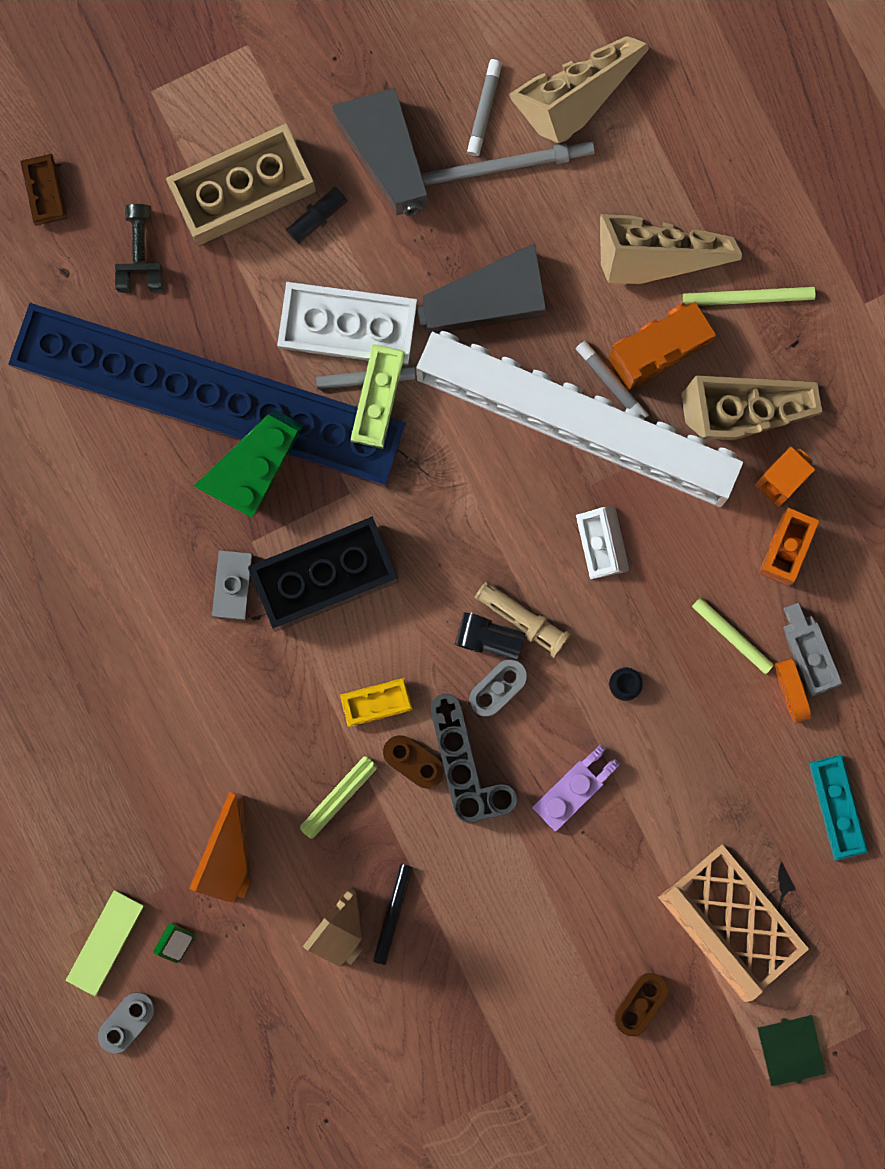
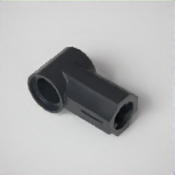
M464 612L454 645L479 653H483V651L517 661L525 633L494 624L492 620Z

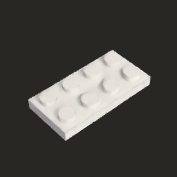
M286 282L277 347L278 349L369 361L372 346L376 344L405 351L403 366H408L417 299Z

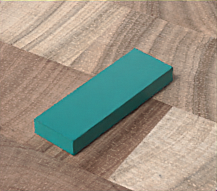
M843 755L809 762L833 859L836 861L868 853Z

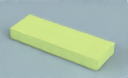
M373 344L351 435V442L381 449L384 448L405 351Z
M114 890L65 981L93 996H97L145 905Z

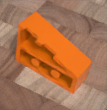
M696 302L688 306L685 303H681L668 312L669 316L660 321L655 319L643 326L636 334L624 337L612 345L608 359L629 392L713 342L716 334Z

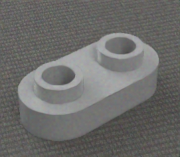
M505 660L499 663L471 691L469 704L473 712L482 717H490L496 714L525 685L527 673L524 666L515 660ZM507 671L514 672L516 675L515 682H505L503 679L504 673ZM481 695H490L492 697V704L487 707L482 706L479 702Z
M135 992L123 999L99 1029L98 1042L105 1051L113 1054L120 1053L132 1044L154 1017L155 1004L152 998L143 992ZM133 1004L142 1006L143 1012L140 1016H134L131 1013ZM111 1030H116L120 1033L121 1038L119 1042L114 1043L109 1039Z

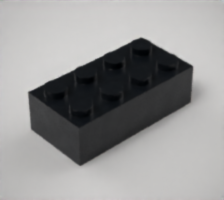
M373 516L248 566L272 629L275 632L398 583V577Z

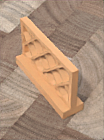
M723 844L718 846L658 897L744 1002L753 1001L757 998L764 988L809 950ZM718 856H721L728 865V879L710 877L711 862ZM705 868V876H698L697 874ZM734 873L737 875V877H738L740 880H735V879H734ZM690 880L704 881L703 900L691 899L682 887ZM710 882L727 883L726 902L709 901ZM733 884L745 885L750 891L749 905L732 903ZM756 900L761 904V906H755ZM696 904L703 905L702 911L698 908ZM708 905L726 907L725 926L712 925L708 920ZM732 908L749 910L748 929L731 927ZM755 910L766 911L772 918L771 931L754 930ZM777 925L783 932H777ZM717 930L724 931V938ZM730 932L747 933L746 953L735 952L729 945ZM753 934L771 936L770 955L752 954ZM777 937L789 938L797 949L788 957L776 956ZM740 957H746V965ZM752 958L769 960L768 975L760 982L751 972ZM775 960L783 961L775 968Z

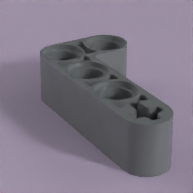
M451 694L438 695L432 701L431 715L456 816L463 822L473 823L512 812L517 804V795L510 786L504 784L480 789L463 713L458 699ZM447 700L448 705L455 706V710L451 711L452 723L458 720L460 727L453 726L440 731L439 725H446L444 715L441 713L437 714L436 709L441 707V701ZM450 733H457L463 739V746L458 751H449L444 746V738ZM463 765L470 770L471 778L466 784H457L453 781L451 773L456 766ZM504 790L510 794L511 804L507 809L500 810L493 805L492 797L496 791ZM472 798L477 801L479 810L475 816L465 817L461 814L459 805L463 799Z

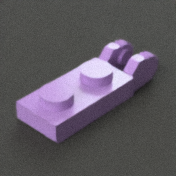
M601 744L582 762L579 761L532 807L555 832L603 786L602 782L620 765L616 759L610 761L597 777L587 769L593 761H597L603 755L605 748Z

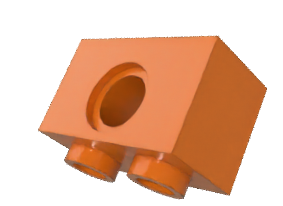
M790 446L757 481L755 486L776 506L780 507L815 470L811 466L813 461L803 450L798 448L795 451Z
M787 508L782 513L758 574L786 586L793 584L819 520Z

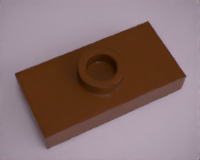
M53 154L21 160L20 163L34 225L38 226L67 219Z

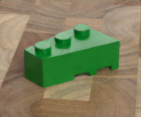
M274 409L210 469L194 487L253 518L262 507L304 425Z

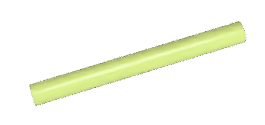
M815 287L684 293L683 303L686 306L694 302L698 306L815 300Z

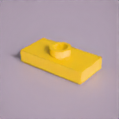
M405 678L340 694L348 728L413 711Z

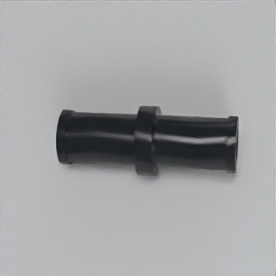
M333 186L314 205L310 203L306 207L307 211L285 230L299 245L320 225L324 227L328 223L326 220L343 204H346L348 200L336 186Z

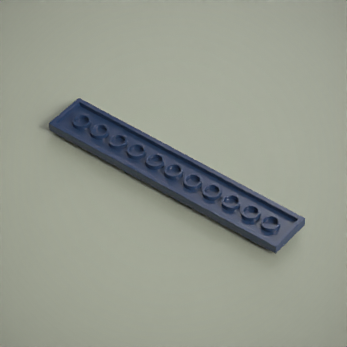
M33 303L28 305L8 363L10 367L237 440H242L275 409L304 425L288 456L386 487L406 427V422L390 418L383 449L351 442L358 407Z

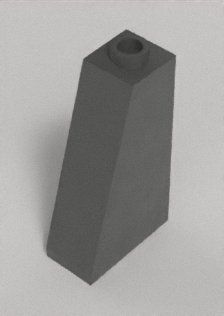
M393 88L332 105L337 127L397 216L401 214L411 216L420 213L423 208L428 207L426 189L396 89Z
M535 245L525 247L424 295L423 306L417 307L420 326L427 325L428 335H431L432 332H450L545 316L546 307Z

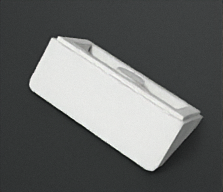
M602 507L576 515L590 579L629 571L615 507Z

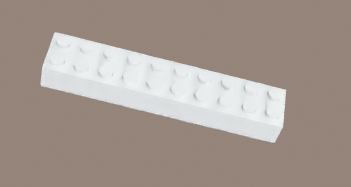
M441 331L440 334L431 333L416 367L417 381L721 508L728 500L743 464V461L737 459L738 455L735 452L721 447L718 451L706 446L707 442L704 439L689 434L687 438L674 433L676 429L666 423L658 421L655 425L643 420L645 416L635 410L627 408L623 412L614 408V403L604 397L596 395L592 399L583 395V390L573 384L564 383L561 386L552 382V377L542 371L533 370L532 373L520 368L521 364L508 357H502L501 360L489 355L490 351L477 344H472L471 347L458 342L459 338L446 331Z

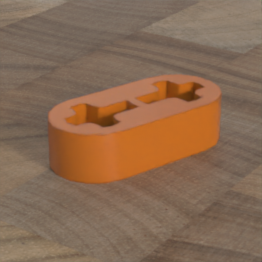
M790 658L775 663L777 678L792 721L796 724L811 719L810 707L793 659Z

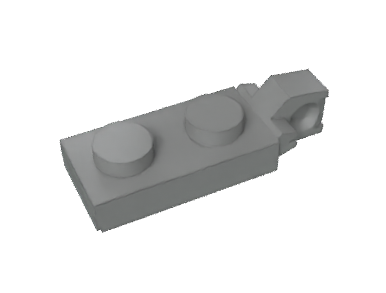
M799 603L785 607L784 612L789 625L783 627L786 634L785 638L809 697L842 685L818 622L815 623L812 616L805 618Z

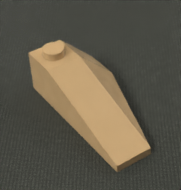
M695 376L681 393L685 423L702 439L736 440L822 413L817 382Z

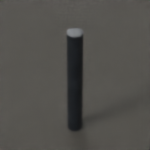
M401 863L399 865L373 959L375 963L386 965L413 868L411 866Z

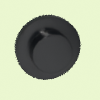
M628 667L616 670L609 680L611 693L622 701L633 700L640 694L643 687L640 674Z

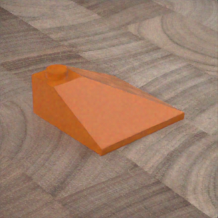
M229 792L189 889L236 903L238 897L245 898L252 880L247 878L249 859L244 796Z

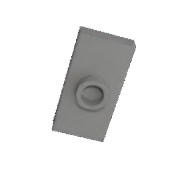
M219 550L212 617L246 620L251 576L248 566L252 565V553Z

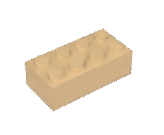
M286 123L166 178L197 246L316 192L314 181Z

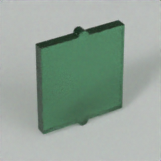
M812 1015L791 1020L782 1018L781 1022L757 1027L771 1086L793 1081L800 1084L802 1079L826 1074Z

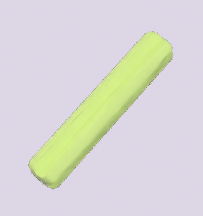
M363 757L300 825L301 831L307 837L314 838L377 770V765L370 758Z

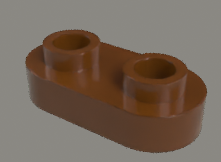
M397 735L385 743L383 748L385 761L417 786L425 789L433 788L443 779L444 768L441 761L410 738ZM395 747H405L406 755L400 759L396 758L393 754ZM425 765H430L434 770L430 778H424L421 775V768Z
M645 973L637 978L615 1011L614 1021L620 1032L627 1036H637L646 1030L668 995V987L662 977L654 973ZM647 984L655 985L656 992L653 996L645 995L644 987ZM628 1012H635L637 1014V1021L634 1024H627L625 1022V1016Z

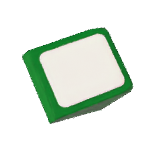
M175 922L170 923L155 946L154 954L178 963L193 940L194 934Z

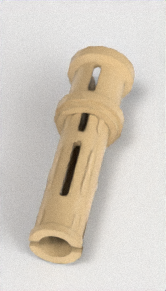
M485 581L474 597L525 632V637H527L528 641H536L549 650L550 656L553 658L557 656L571 635L568 631L563 633L547 621L548 617L539 614L537 616L488 581Z

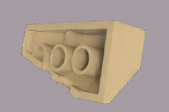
M626 36L592 51L590 54L591 59L577 63L570 61L563 64L564 71L547 78L545 73L534 77L509 94L510 98L540 136L556 143L566 141L572 137L573 133L584 127L648 51V44Z
M601 214L600 217L601 267L608 283L621 286L642 284L739 261L742 258V253L734 237L698 229L692 230L690 234L673 228V224L663 222L662 228L642 224L643 218L636 216Z
M351 887L346 892L344 897L339 900L302 946L307 951L339 967L345 961L351 965L363 950L358 945L363 937L358 897L355 889Z

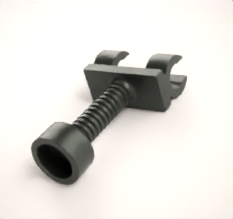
M146 204L126 205L125 220L133 225L132 264H115V288L117 292H130V274L148 273V288L150 292H162L163 267L161 263L144 262V225L146 222L151 221V206Z

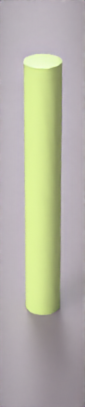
M701 597L692 605L693 609L764 674H767L774 666L768 658Z

